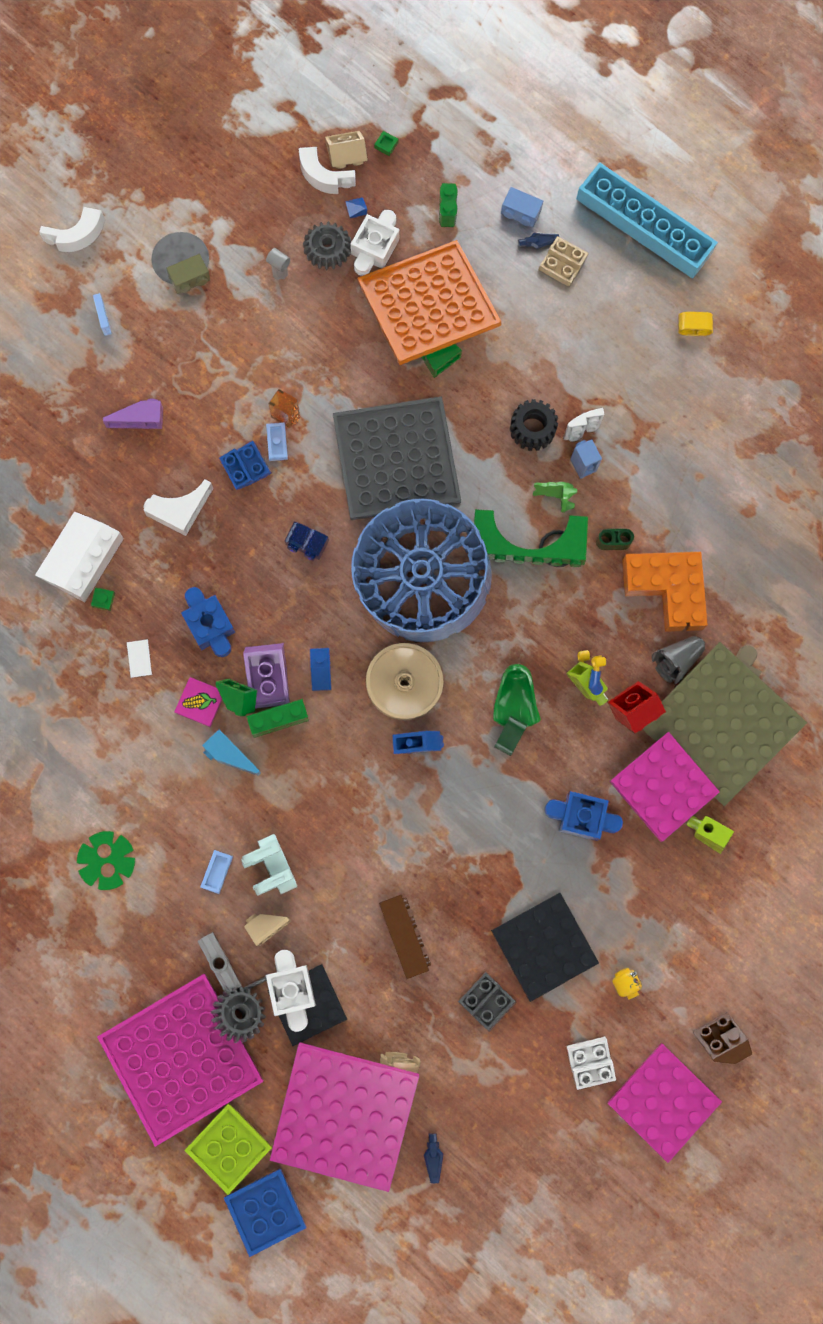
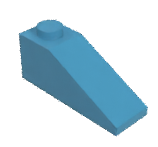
M220 729L202 745L205 748L203 753L210 760L214 758L219 763L257 776L261 774L257 767Z

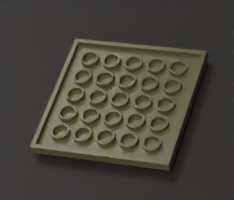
M719 642L662 701L666 713L645 726L643 730L655 742L669 732L720 791L715 798L725 806L807 722L729 649Z

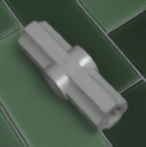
M212 932L198 940L210 968L214 971L223 990L231 992L232 988L235 987L237 989L242 986L214 933ZM219 957L225 962L222 969L215 967V960Z

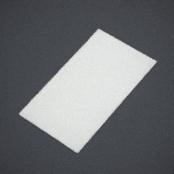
M148 639L127 642L131 678L152 675Z

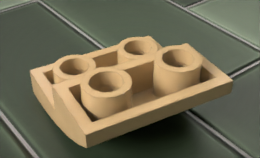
M557 236L538 270L570 287L589 253Z

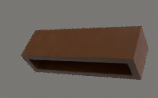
M398 895L380 902L382 914L406 979L429 971L428 967L431 966L428 955H423L421 947H424L421 936H416L414 928H417L414 917H409L407 909H410L407 898H402V895Z

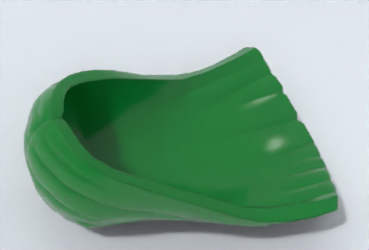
M512 664L503 673L493 713V720L501 726L506 725L510 716L528 724L527 727H531L541 721L535 699L532 674L524 665Z

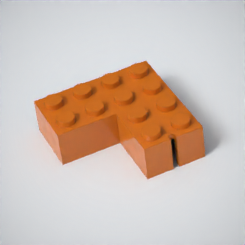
M701 552L626 554L624 556L622 566L625 597L662 595L665 632L683 631L684 628L686 631H702L708 625Z

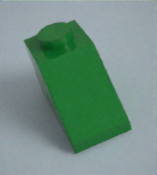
M232 679L216 681V687L228 710L234 712L237 716H246V714L255 712L256 689Z

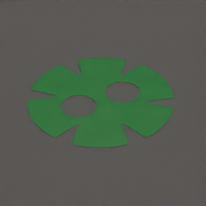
M111 831L98 832L90 836L89 840L94 848L83 843L77 855L78 864H88V866L78 871L81 878L89 886H92L99 878L98 890H112L123 885V881L118 873L130 878L135 866V858L124 857L134 851L130 842L120 835L113 844L114 832ZM102 844H107L111 848V854L106 858H101L97 853L98 847ZM106 863L112 864L115 868V872L111 877H104L101 874V868Z

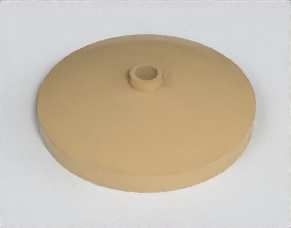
M410 643L394 644L381 650L371 661L366 675L367 693L373 705L384 715L398 720L416 719L428 713L438 702L443 689L442 670L436 658L426 649ZM406 681L408 685L402 686L401 682Z

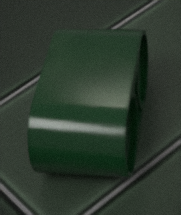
M626 528L603 529L596 539V545L601 550H626L634 540V533ZM601 537H608L610 542H603ZM620 537H627L629 542L621 541Z
M510 716L494 748L511 756L528 724Z

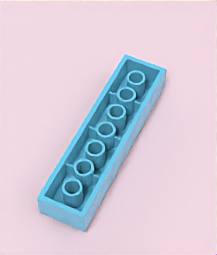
M600 162L579 187L576 200L692 279L712 255L718 243Z

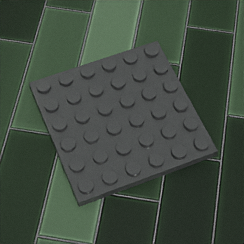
M442 396L333 413L350 520L375 517L386 508L389 509L399 502L412 499L437 500L445 505L461 503Z

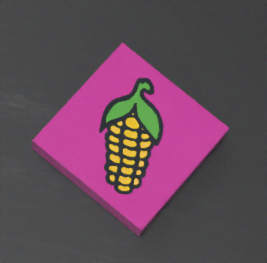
M189 677L174 713L211 728L222 698L216 687Z

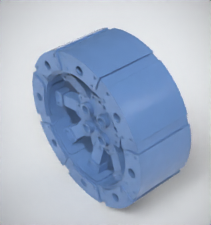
M412 499L399 502L395 506L381 511L366 525L360 534L358 544L354 548L352 556L353 584L364 607L381 627L397 637H404L409 641L434 642L449 638V635L455 632L456 634L459 633L479 615L486 603L485 599L491 588L492 572L490 559L479 530L460 510L449 504H442L437 500ZM421 519H426L425 525L420 524ZM430 531L444 532L447 535L446 540L437 548L435 547L430 550L428 545ZM415 532L416 545L414 550H406L399 544L398 540L407 533ZM462 532H466L467 536L460 537V534ZM383 537L388 538L385 544L381 541ZM462 546L466 553L468 552L470 562L463 564L445 562L447 556L455 548L458 549ZM386 552L394 554L401 563L395 566V568H379L381 558L384 557ZM420 568H427V572L424 575L418 574ZM435 570H440L438 576L434 575ZM484 570L485 576H479V571ZM412 572L413 576L407 577V573ZM372 577L369 583H366V578ZM451 577H464L465 579H470V588L466 591L464 597H461L459 594H455L444 580L451 579ZM388 581L402 582L393 597L385 602L382 596H380L379 585ZM432 592L438 596L440 595L452 609L443 617L433 618L430 608ZM416 594L419 611L417 619H406L403 615L399 614L401 606L409 597L411 598ZM385 615L390 616V620L387 622L383 620Z

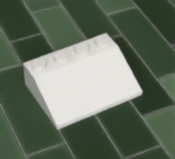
M74 512L35 576L86 602L124 538L119 531L108 525Z

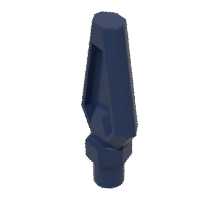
M534 232L530 237L519 239L518 246H532L539 249L553 244L557 236L559 237V234Z
M429 1133L428 1149L424 1153V1159L430 1183L435 1184L440 1181L444 1154L439 1149L437 1133Z

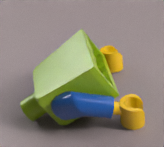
M580 651L577 654L579 663L566 674L587 699L596 701L601 706L608 701L604 694L608 688L600 678L601 671L599 670V667L606 665V658L602 657V655L593 657L591 666L584 663V661L590 660L589 651Z

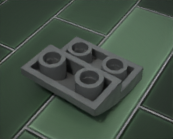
M486 972L458 1001L489 1032L517 1003Z

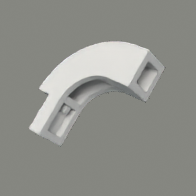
M317 147L299 148L302 173L314 188L325 193L338 194V187L350 188L356 186L355 170L329 171L319 163Z
M84 207L81 218L74 227L59 230L41 226L39 233L44 242L50 245L56 244L60 252H74L89 246L96 240L103 228L105 219L101 210Z

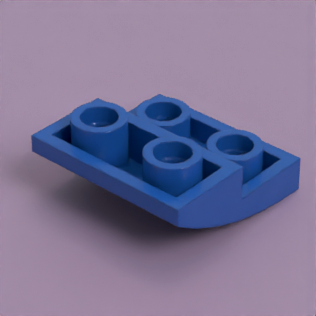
M254 441L249 442L238 450L234 448L219 457L236 490L249 486L272 474Z

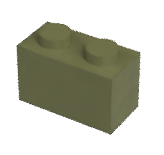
M200 253L166 267L168 277L177 294L186 293L191 288L205 285L210 281L209 271Z

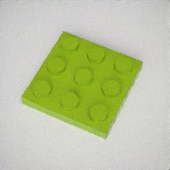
M228 1103L184 1151L229 1195L270 1151L272 1146Z

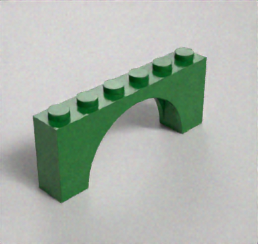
M475 509L474 525L479 530L484 541L489 559H494L495 562L510 560L517 564L532 562L535 565H542L543 563H551L553 566L570 564L571 567L585 565L588 533L587 516L569 515L567 527L557 541L540 549H524L513 545L502 536L495 523L494 510Z

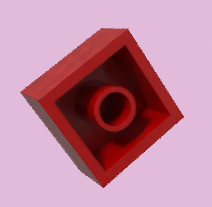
M639 681L608 701L615 719L634 734L666 713L658 694Z

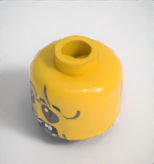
M625 968L614 974L615 977L612 982L620 997L627 996L629 1000L639 995L638 991L642 988V983L635 970Z

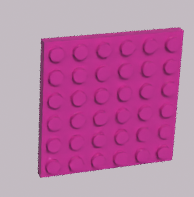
M206 974L199 976L97 1037L155 1147L264 1082L242 1041L239 1040V1042L234 1043L233 1037L230 1041H226L227 1034L221 1037L219 1034L222 1030H214L218 1023L211 1022L216 1017L211 1014V1011L216 1009L213 1003L219 1001Z
M299 1042L270 1161L389 1192L419 1074Z

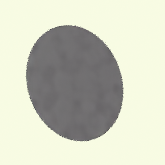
M175 232L166 235L158 241L153 249L151 261L155 273L163 281L172 284L166 267L199 253L206 267H208L209 252L204 242L197 236L187 232Z

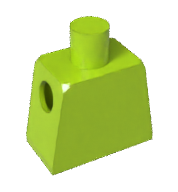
M692 816L687 823V826L696 830L694 835L696 839L719 854L722 853L734 833L733 830L708 816H705L703 821ZM704 829H709L711 833L705 832Z

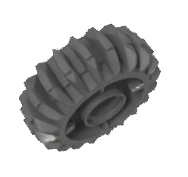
M329 221L326 223L327 225H323L320 222L319 227L314 224L313 230H308V235H305V241L303 242L304 254L307 255V260L311 261L313 266L318 264L319 269L325 266L326 271L330 266L333 270L335 265L341 267L342 262L346 263L347 257L351 255V238L348 236L347 230L343 231L342 226L337 228L336 222L330 225Z
M241 986L238 990L235 987L232 988L231 992L225 990L223 995L217 997L219 1002L213 1003L216 1009L212 1010L211 1014L216 1017L211 1022L218 1023L214 1030L221 1029L222 1031L219 1034L221 1037L227 1034L226 1041H230L233 1037L234 1043L239 1042V1040L242 1043L246 1042L247 1038L251 1040L254 1038V1034L260 1033L258 1027L264 1026L261 1020L265 1019L266 1015L261 1014V1012L266 1007L259 1006L262 1003V999L257 1001L255 999L257 993L250 995L251 989L249 988L245 992ZM235 1010H239L242 1013V1019L236 1018Z

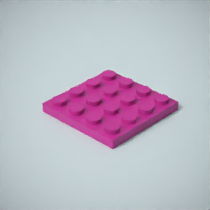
M669 732L609 781L660 842H663L720 792Z
M662 1043L607 1102L667 1163L670 1162L722 1103Z

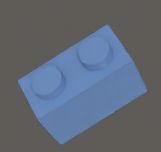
M510 187L502 204L501 214L508 219H515L525 226L534 227L544 201Z
M583 440L576 444L570 460L581 479L597 471L602 457L593 440L587 442Z

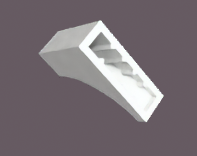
M204 479L196 490L178 498H163L153 494L150 499L146 500L144 512L146 516L186 536L213 490L212 483Z

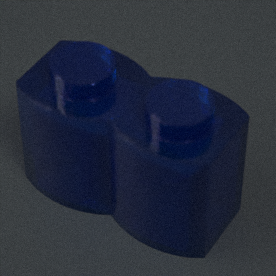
M294 521L284 542L290 551L295 553L297 551L303 552L306 558L314 561V559L320 560L329 542V537Z

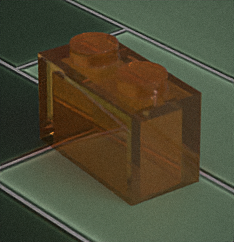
M278 389L268 403L271 418L280 423L285 422V426L291 428L300 419L298 400Z

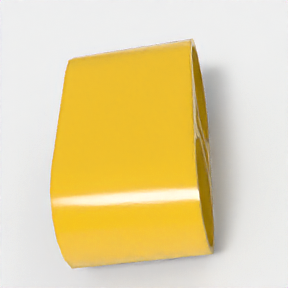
M709 312L680 313L678 315L679 334L685 336L711 335L713 333V314Z

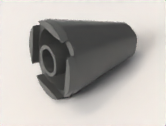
M692 636L657 650L652 654V662L656 661L657 664L656 671L665 681L669 683L673 681L675 682L674 684L679 683L705 651V642L700 637Z

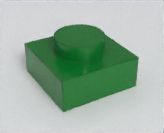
M383 131L375 142L374 148L390 156L399 143V139Z
M95 587L91 607L111 611L115 592Z

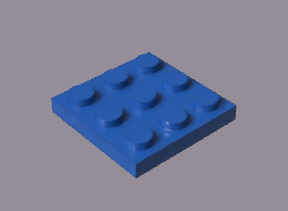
M281 1168L224 1197L249 1257L307 1228Z

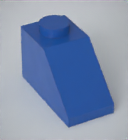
M329 648L310 649L312 691L331 690Z

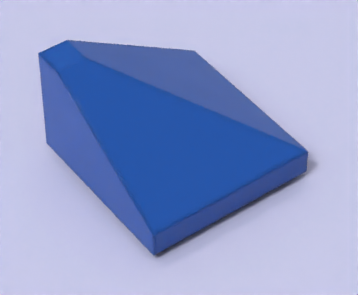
M363 197L345 201L350 218L367 215V206Z

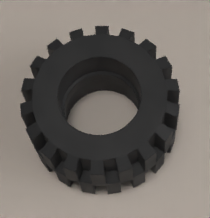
M532 399L531 403L528 400L524 401L523 405L520 404L515 409L510 423V432H512V439L515 438V443L517 445L521 444L520 448L528 447V451H532L535 448L538 451L541 446L544 449L552 442L558 427V416L555 415L556 411L554 408L550 409V404L544 405V401L536 402V399ZM528 419H537L543 424L544 429L539 432H532L524 426L523 422Z

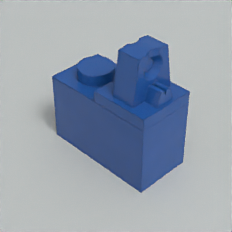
M420 731L392 735L394 754L441 751V748L444 747L443 736L440 735V731Z

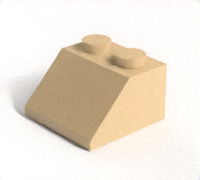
M360 131L325 137L332 167L339 169L346 167L347 164L361 165L363 161H367L365 140Z

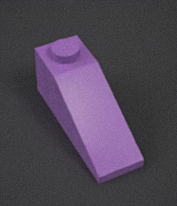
M156 399L140 401L103 417V422L106 428L162 429L163 406L161 401Z

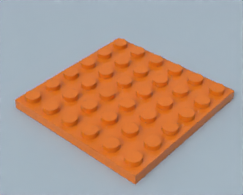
M458 240L357 278L399 365L501 326V320Z

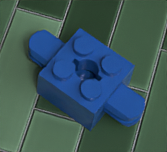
M189 588L185 593V600L189 609L181 612L201 651L211 646L216 656L226 657L231 652V644L227 637L235 633L233 626L216 595L206 599L199 588Z
M570 791L567 794L566 802L553 799L545 806L546 816L561 821L559 832L598 841L601 839L602 831L616 833L623 826L622 818L619 815L606 812L608 800Z

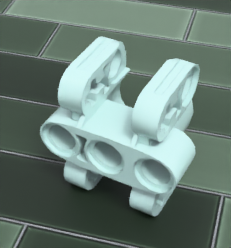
M275 834L257 841L260 849L242 857L241 861L244 868L264 861L270 878L253 886L257 896L276 887L280 894L297 887Z

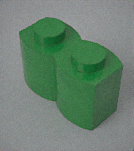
M442 183L440 187L439 223L441 227H454L456 224L458 189L455 183Z

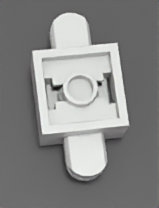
M384 210L378 219L367 214L352 240L351 255L357 257L354 262V270L358 275L368 274L373 265L382 269L388 262L399 241L400 229L394 227L396 215L393 211Z
M281 950L274 958L277 973L266 975L274 1016L286 1013L289 1028L299 1032L308 1024L305 1009L316 1006L307 965L296 968L293 953L288 950Z

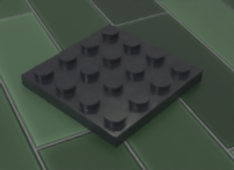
M561 893L552 896L491 930L529 1002L599 964Z

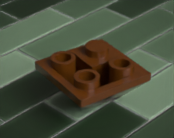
M728 1013L693 1031L695 1037L714 1062L736 1064L752 1055L749 1040Z

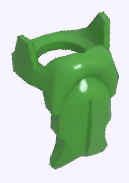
M566 482L534 483L536 490L533 492V496L546 495L561 499L562 513L574 509L575 503L568 501L572 495L577 493V489L572 484Z

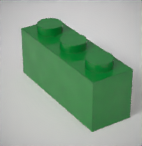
M303 699L246 716L253 738L309 721Z

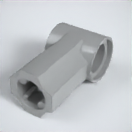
M273 248L269 252L266 262L271 265L275 279H285L288 276L287 267L291 259L278 249Z

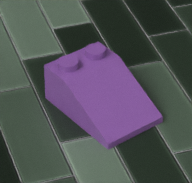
M284 644L245 647L243 655L248 687L257 690L255 708L280 706L290 703Z

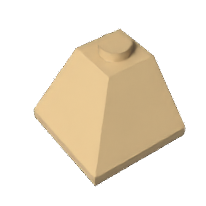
M254 914L246 920L248 924L244 927L256 946H260L292 921L288 917L264 914L257 916Z

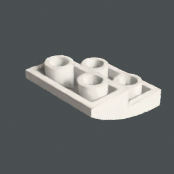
M603 408L588 411L570 421L563 436L564 440L577 441L583 437L585 430L587 432L597 430L604 417Z
M606 1037L566 1046L577 1090L616 1081Z

